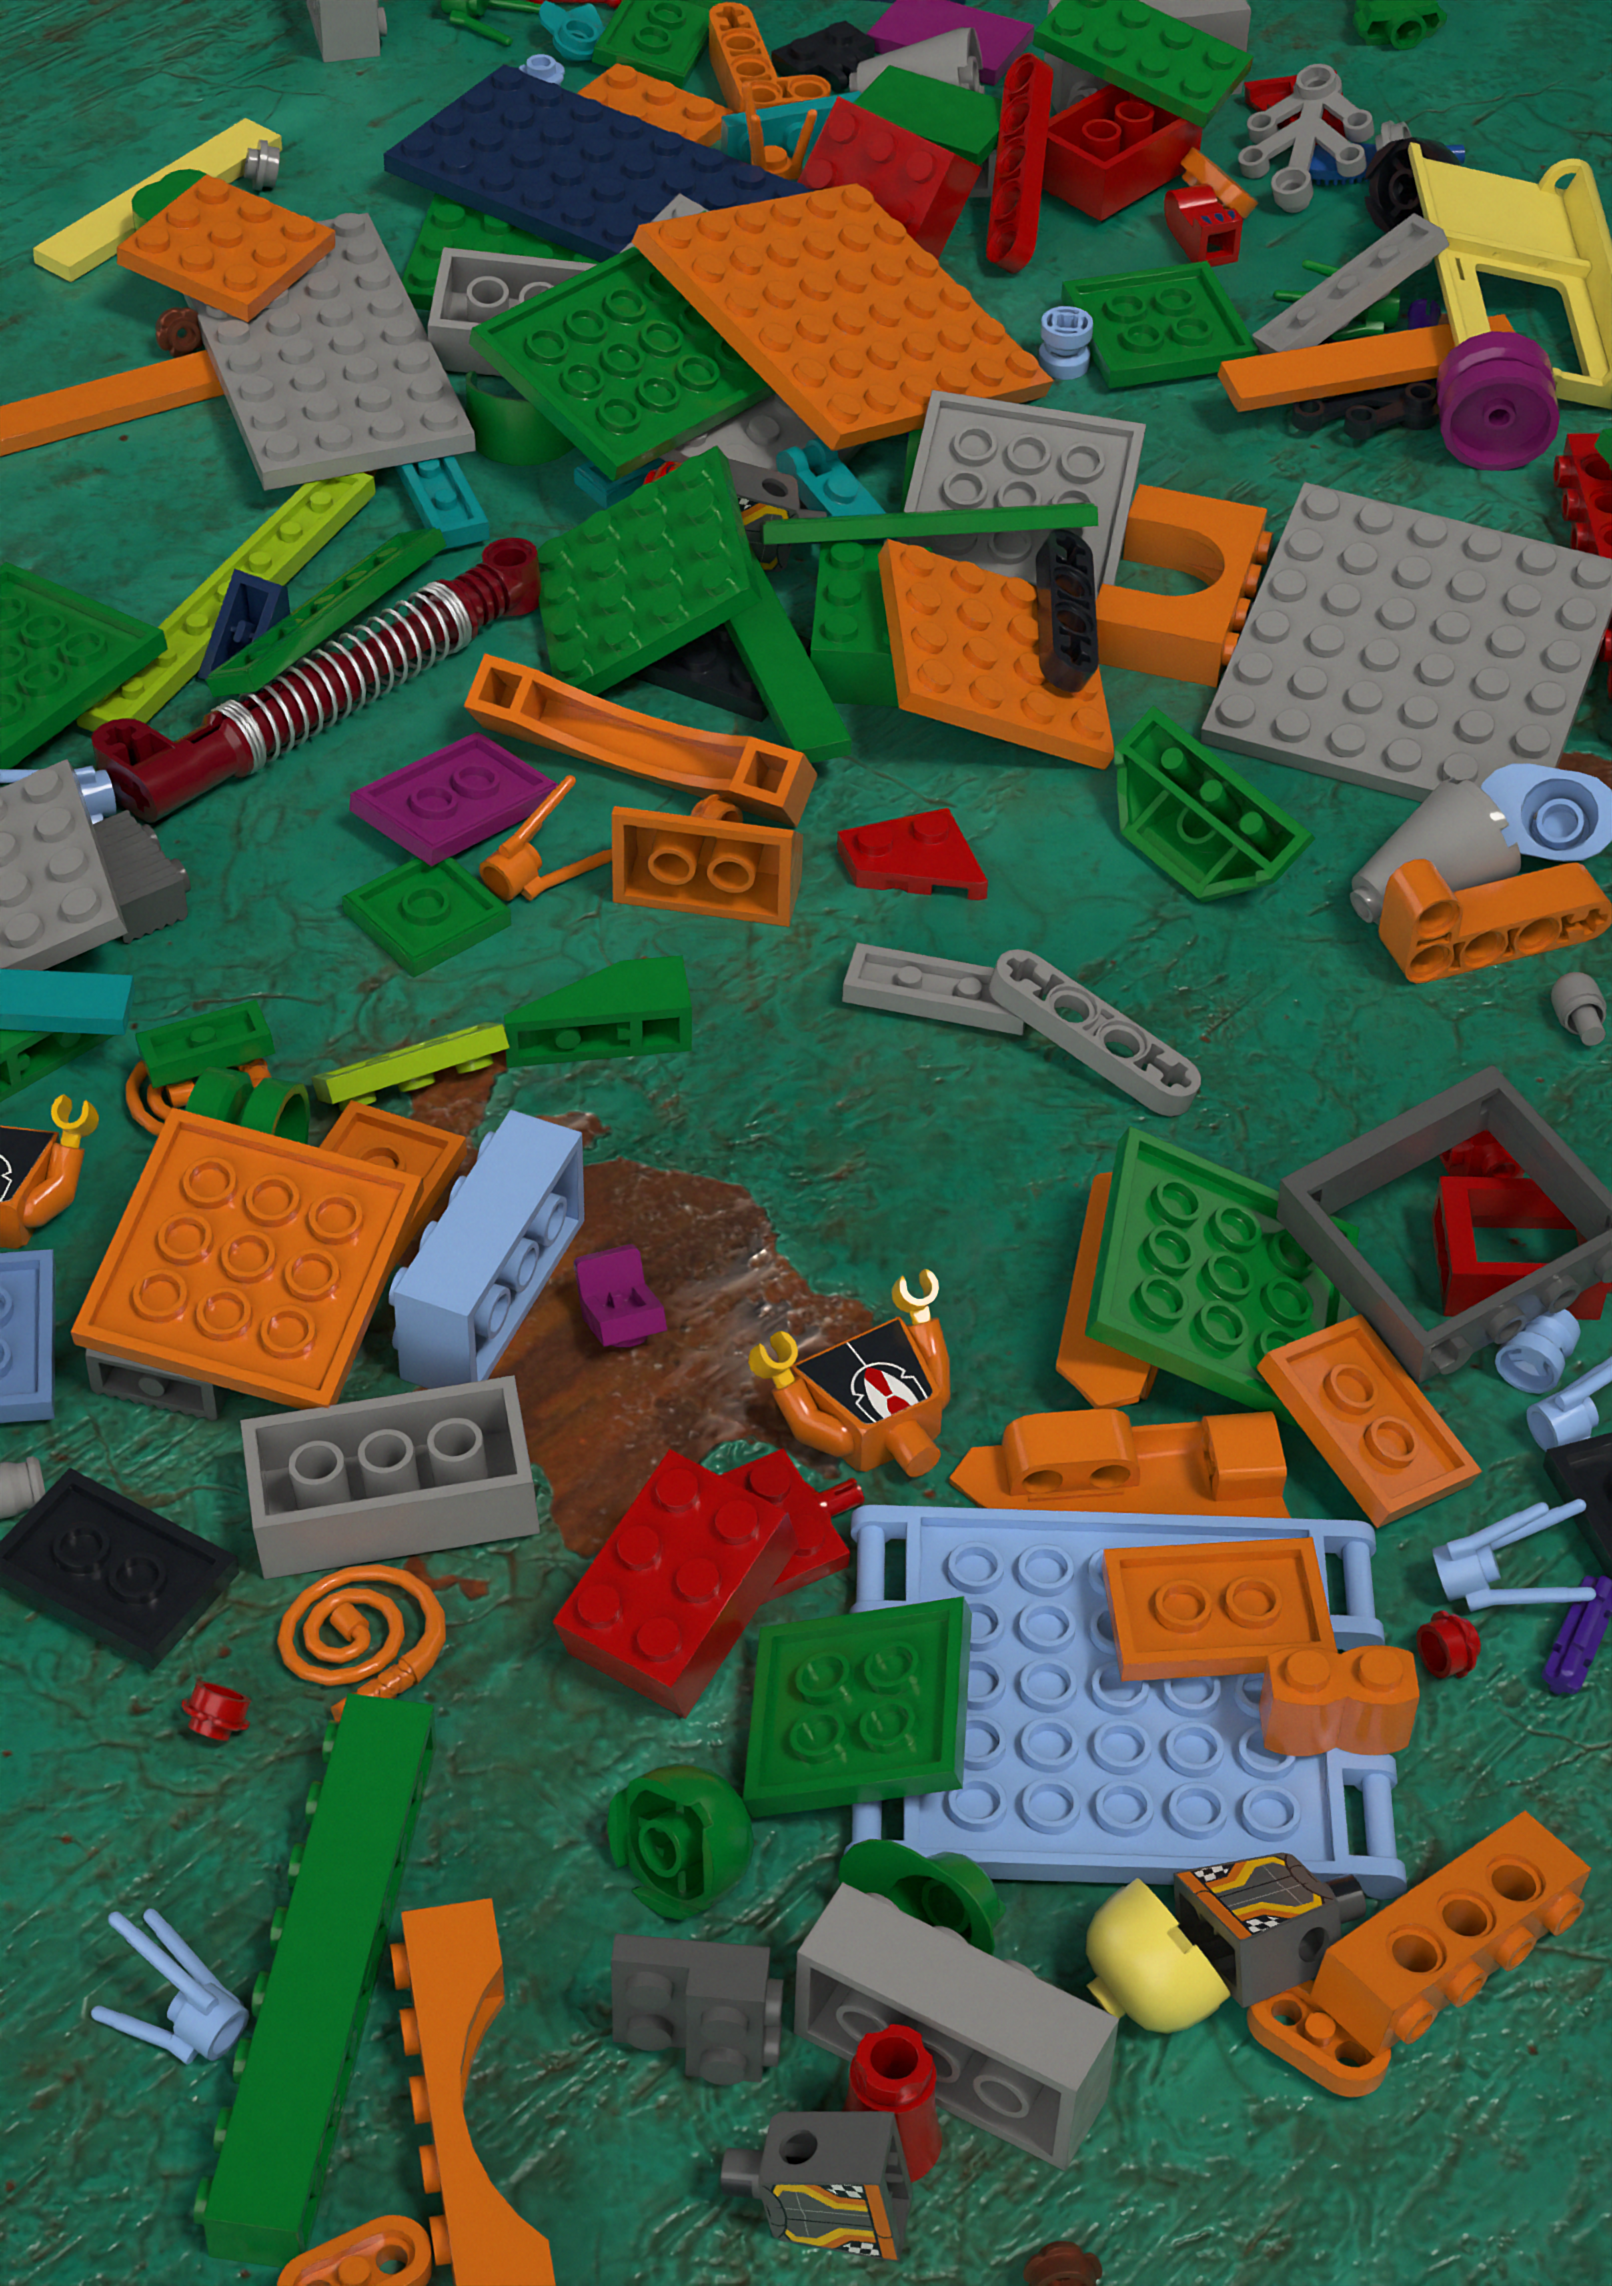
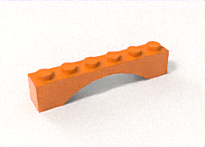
M484 653L464 704L466 710L485 729L706 799L712 794L725 795L742 811L795 828L798 827L818 775L802 752L751 736L709 732L651 717L591 695L537 669Z
M492 1898L401 1912L404 1942L390 1944V1954L395 1990L410 1988L413 2008L399 2010L405 2057L420 2054L423 2075L409 2077L415 2125L430 2122L433 2144L419 2146L425 2194L440 2192L443 2215L429 2217L435 2266L451 2264L454 2286H556L549 2240L523 2220L491 2183L472 2146L464 2116V2103L470 2069L486 2031L505 2004L503 1963Z

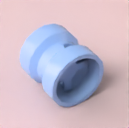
M1059 306L1049 309L1043 314L1041 319L1040 333L1044 342L1039 348V366L1052 378L1068 380L1081 377L1088 371L1090 366L1091 353L1090 348L1086 344L1092 338V317L1086 311L1071 306Z
M1564 1309L1558 1313L1547 1311L1527 1322L1514 1338L1501 1344L1495 1359L1497 1371L1506 1382L1527 1393L1541 1394L1551 1391L1557 1386L1565 1367V1360L1573 1353L1579 1341L1581 1331L1577 1320L1569 1311Z

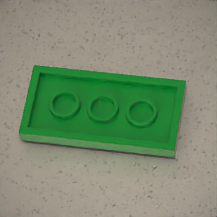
M1061 0L1035 30L1033 46L1202 128L1207 126L1251 71L1254 57L1138 0Z

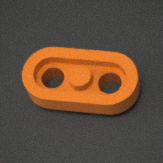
M1192 147L1180 162L1187 169L1182 178L1190 186L1208 183L1215 192L1217 202L1225 210L1235 208L1240 216L1246 219L1258 205V202L1196 148Z
M1308 1980L1248 2007L1247 2023L1254 2038L1261 2045L1329 2091L1346 2097H1360L1372 2093L1382 2084L1391 2057V2047L1375 2058L1310 1997L1314 1981ZM1280 2015L1287 2016L1293 2019L1296 2024L1286 2026L1274 2017ZM1340 2058H1350L1356 2061L1360 2067H1349L1337 2060Z
M400 2215L378 2217L292 2259L282 2270L277 2286H426L433 2269L431 2242L424 2228L408 2217ZM390 2260H399L406 2264L402 2271L395 2274H386L379 2269L385 2262Z

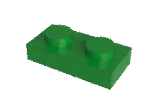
M257 1000L135 1034L139 1054L153 1089L168 1084L187 1082L201 1075L208 1067L227 1068L230 1066H244L255 1059L276 1054L272 1034Z

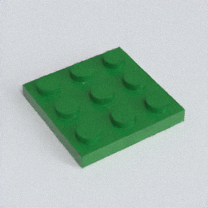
M1208 261L1062 282L1061 300L1064 305L1080 308L1092 317V338L1086 345L1090 348L1091 356L1109 389L1116 387L1128 388L1137 384L1163 380H1181L1190 376L1217 373L1223 361L1258 356L1259 349Z
M964 1596L760 1627L743 1802L752 1818L963 1789L972 1613Z

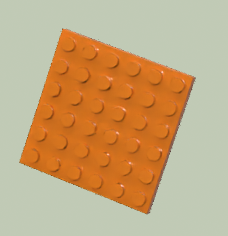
M857 183L641 224L638 226L632 239V243L832 451L923 428L932 390L1019 404L1046 397L1054 382L1039 366L1038 360L1032 354L1024 351L1006 333L1004 326L996 319L990 317L972 299L971 293L965 287L957 284L939 266L938 260L932 254L924 251L906 233L905 227L899 221L891 218L874 201L873 195Z

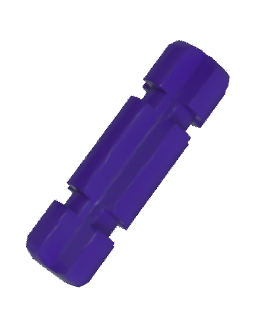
M1587 1575L1578 1585V1587H1592L1596 1592V1597L1592 1601H1575L1570 1604L1553 1643L1552 1651L1549 1653L1541 1672L1542 1679L1549 1684V1690L1555 1694L1560 1695L1562 1692L1574 1695L1583 1686L1589 1671L1588 1667L1591 1666L1609 1624V1618L1612 1616V1580L1607 1576L1601 1575L1600 1578H1595Z

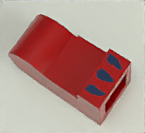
M1208 183L1167 191L1164 198L1166 223L1192 263L1208 261L1211 267L1238 262L1243 218L1235 208L1225 210L1217 202L1215 192ZM1207 243L1217 245L1221 250L1206 252Z

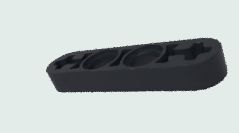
M1059 529L1052 531L1048 535L1036 555L1039 665L1041 672L1051 684L1063 691L1074 693L1084 689L1099 664L1094 561L1091 548L1082 538L1070 531Z

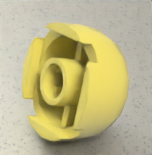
M1136 1878L1126 1887L1122 1886L1112 1894L1093 1917L1086 1933V1955L1097 1977L1087 1984L1086 1987L1105 2012L1119 2019L1127 2014L1144 2029L1165 2034L1186 2030L1213 2014L1220 2008L1219 2005L1229 1998L1231 1994L1196 1944L1193 1946L1178 1928L1179 1922L1139 1878Z

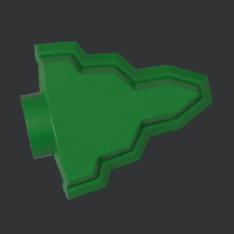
M1356 0V13L1353 14L1352 23L1358 35L1365 40L1367 46L1392 44L1399 50H1408L1417 46L1423 39L1432 37L1438 28H1441L1446 23L1447 14L1440 8L1436 0Z

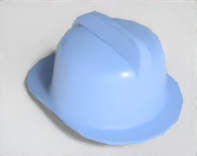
M1510 764L1495 770L1481 785L1480 789L1489 795L1509 824V826L1501 830L1508 848L1517 842L1522 855L1538 857L1552 862L1584 861L1601 853L1612 841V791L1597 777L1581 772L1536 764ZM1538 812L1536 820H1533L1534 814Z

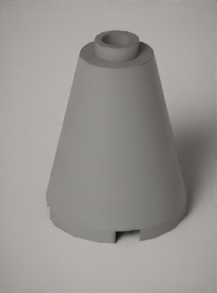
M960 27L859 62L857 73H851L849 78L850 92L860 91L863 93L885 68L891 65L985 94L984 85L980 86L978 69H983L980 44L976 30L971 27Z
M1452 777L1439 784L1352 878L1353 892L1350 893V900L1357 914L1368 923L1374 921L1379 925L1389 877L1404 863L1414 859L1431 861L1452 892L1515 877L1521 869V853L1517 842L1508 848L1501 830L1509 826V824L1489 795L1467 779L1454 784L1455 777Z

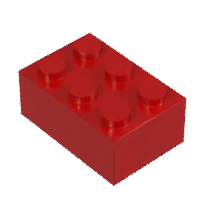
M1109 84L1049 118L1042 188L1051 195L1059 197L1084 211L1087 215L1102 221L1185 172L1187 169L1180 162L1192 147L1200 151L1203 128L1120 87Z
M838 96L798 179V183L814 191L857 183L873 195L874 201L891 218L899 221L905 227L906 233L924 251L932 254L938 260L982 168Z
M669 1449L553 1620V1624L568 1653L686 1719L799 1547L789 1514L780 1507Z

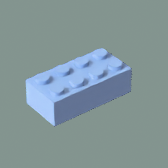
M510 1110L496 1133L490 1131L486 1134L481 1143L477 1162L467 1177L462 1175L457 1179L449 1197L448 1207L438 1222L431 1221L427 1225L420 1241L418 1254L409 1268L402 1267L398 1270L391 1284L389 1303L395 1308L396 1320L392 1345L394 1349L398 1350L400 1379L428 1389L483 1381L489 1378L584 1222L582 1132Z

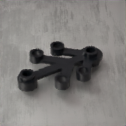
M1328 337L1318 345L1336 343L1337 341ZM1420 382L1387 386L1385 387L1386 389L1375 388L1323 397L1328 399L1323 402L1318 399L1294 402L1291 423L1297 429L1314 431L1319 429L1323 423L1345 415L1343 427L1345 434L1354 439H1368L1374 435L1375 431L1396 423L1411 430L1430 429L1436 425L1439 419L1440 407L1437 400V391L1434 387ZM1368 406H1375V407H1381V408H1380V409H1377V410H1374V409H1372V408H1370V407H1368Z

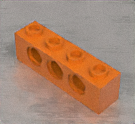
M1523 1811L1327 1948L1310 1997L1375 2058L1400 2040L1407 2045L1412 2044L1430 2028L1438 2012L1451 2003L1457 2008L1466 2005L1481 1990L1490 1974L1500 1967L1507 1972L1515 1969L1530 1954L1536 1941L1549 1931L1554 1936H1559L1569 1929L1584 1909L1585 1902L1580 1899V1895L1592 1868L1527 1811Z

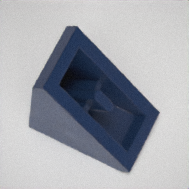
M234 569L198 677L208 678L211 672L290 614L288 588Z

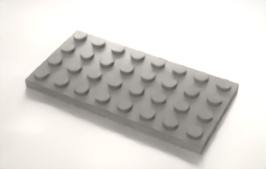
M344 213L335 219L318 221L317 223L335 230V248L249 322L184 294L188 307L199 313L197 317L202 341L264 491L476 451L474 430L431 342H428V335L368 213Z

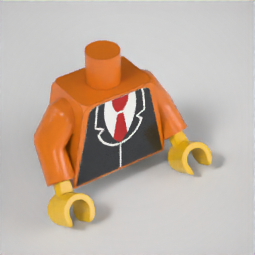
M65 1094L55 1099L51 1108V1116L55 1124L63 1130L61 1140L59 1132L0 1126V1247L19 1249L26 1246L37 1227L44 1226L73 1202L85 1154V1149L79 1147L81 1138L93 1133L99 1124L97 1110L87 1100L83 1103L80 1118L75 1122L69 1123L68 1118L72 1111V1100Z
M923 1269L919 1273V1283L924 1295L923 1299H916L909 1295L903 1275L893 1286V1302L901 1311L910 1313L912 1323L908 1325L899 1316L795 1364L793 1363L798 1356V1347L790 1334L784 1331H777L770 1337V1344L777 1353L778 1363L771 1360L761 1343L751 1349L748 1358L751 1371L761 1378H772L776 1386L771 1392L794 1437L801 1444L834 1457H841L855 1471L867 1472L895 1459L908 1476L919 1477L929 1472L937 1464L941 1452L933 1440L941 1433L942 1410L945 1409L951 1399L950 1359L939 1318H931L928 1306L936 1298L939 1290L938 1280L930 1270Z

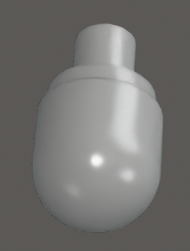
M1571 972L1561 976L1555 982L1551 991V1002L1561 1025L1569 1032L1579 1034L1585 1045L1592 1046L1600 1043L1606 1035L1602 1024L1606 1018L1607 1006L1597 983L1589 975L1581 972Z

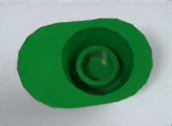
M868 1839L856 1843L841 1858L838 1873L840 1886L843 1882L865 1894H880L892 1901L900 1911L932 1927L943 1926L961 1935L969 1945L993 1956L995 1949L993 1930L1003 1919L1006 1913V1906L998 1898L997 1890L990 1876L977 1862L964 1854L954 1852H941L925 1858L914 1850L896 1842L879 1839Z

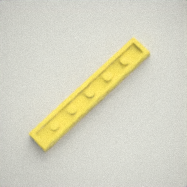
M244 118L33 248L35 263L67 281L73 282L116 255L117 246L135 233L131 200L141 188L160 181L168 173L183 169L200 170L209 176L222 179L230 184L244 175L248 148L257 149L260 139L267 140L268 146L278 147L281 152V135Z

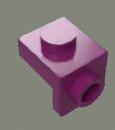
M628 1244L580 1256L574 1260L582 1318L604 1347L609 1345L615 1347L635 1346L644 1342L648 1335L667 1331L664 1306L645 1284L640 1251L635 1245Z

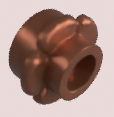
M172 307L165 310L156 322V341L163 351H170V355L175 358L192 354L194 348H200L203 345L198 325L197 315L199 313L189 307ZM184 328L186 331L185 335L178 337V330Z
M1055 2241L1045 2245L1038 2254L1029 2258L1023 2270V2278L1026 2282H1029L1028 2286H1097L1096 2280L1102 2277V2265L1098 2257L1091 2252L1084 2254L1080 2246L1069 2241Z

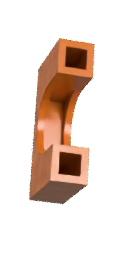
M1139 484L1128 513L1123 560L1185 572L1199 578L1209 588L1189 595L1167 596L1102 583L1096 599L1099 664L1217 688L1223 668L1228 666L1240 634L1235 633V631L1242 632L1251 611L1252 600L1246 598L1256 599L1259 591L1263 566L1258 564L1267 565L1270 558L1274 533L1265 531L1268 509Z

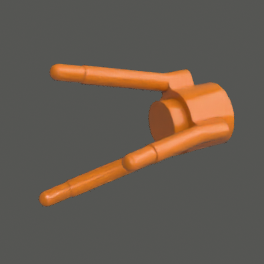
M745 81L742 84L751 148V165L759 166L767 172L790 181L791 179H799L802 173L803 159L817 118V111L815 109L808 111L793 157L789 158L787 152L779 146L764 147L759 115L756 114L752 85L750 82Z
M573 775L566 776L515 834L480 863V876L487 888L496 897L510 901L521 893L527 900L532 901L545 889L612 861L611 848L542 877L538 876V870L542 867V859L529 842L542 828V822L575 785L576 778Z

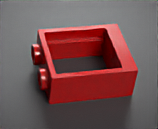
M1440 1176L1431 1222L1443 1316L1454 1317L1549 1264L1477 1262L1473 1227L1576 1230L1578 1246L1588 1242L1532 1178ZM1600 1281L1580 1292L1575 1301L1565 1309L1576 1320H1600L1606 1295L1612 1294V1282L1604 1283Z

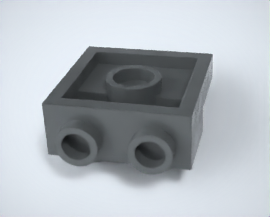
M615 1933L611 1957L613 2042L630 2043L632 2046L646 2051H659L668 2047L685 2048V2076L703 2077L714 2084L734 2085L741 2081L762 2083L764 2066L778 2068L782 2035L781 2011L784 1980L769 1978L770 1947Z

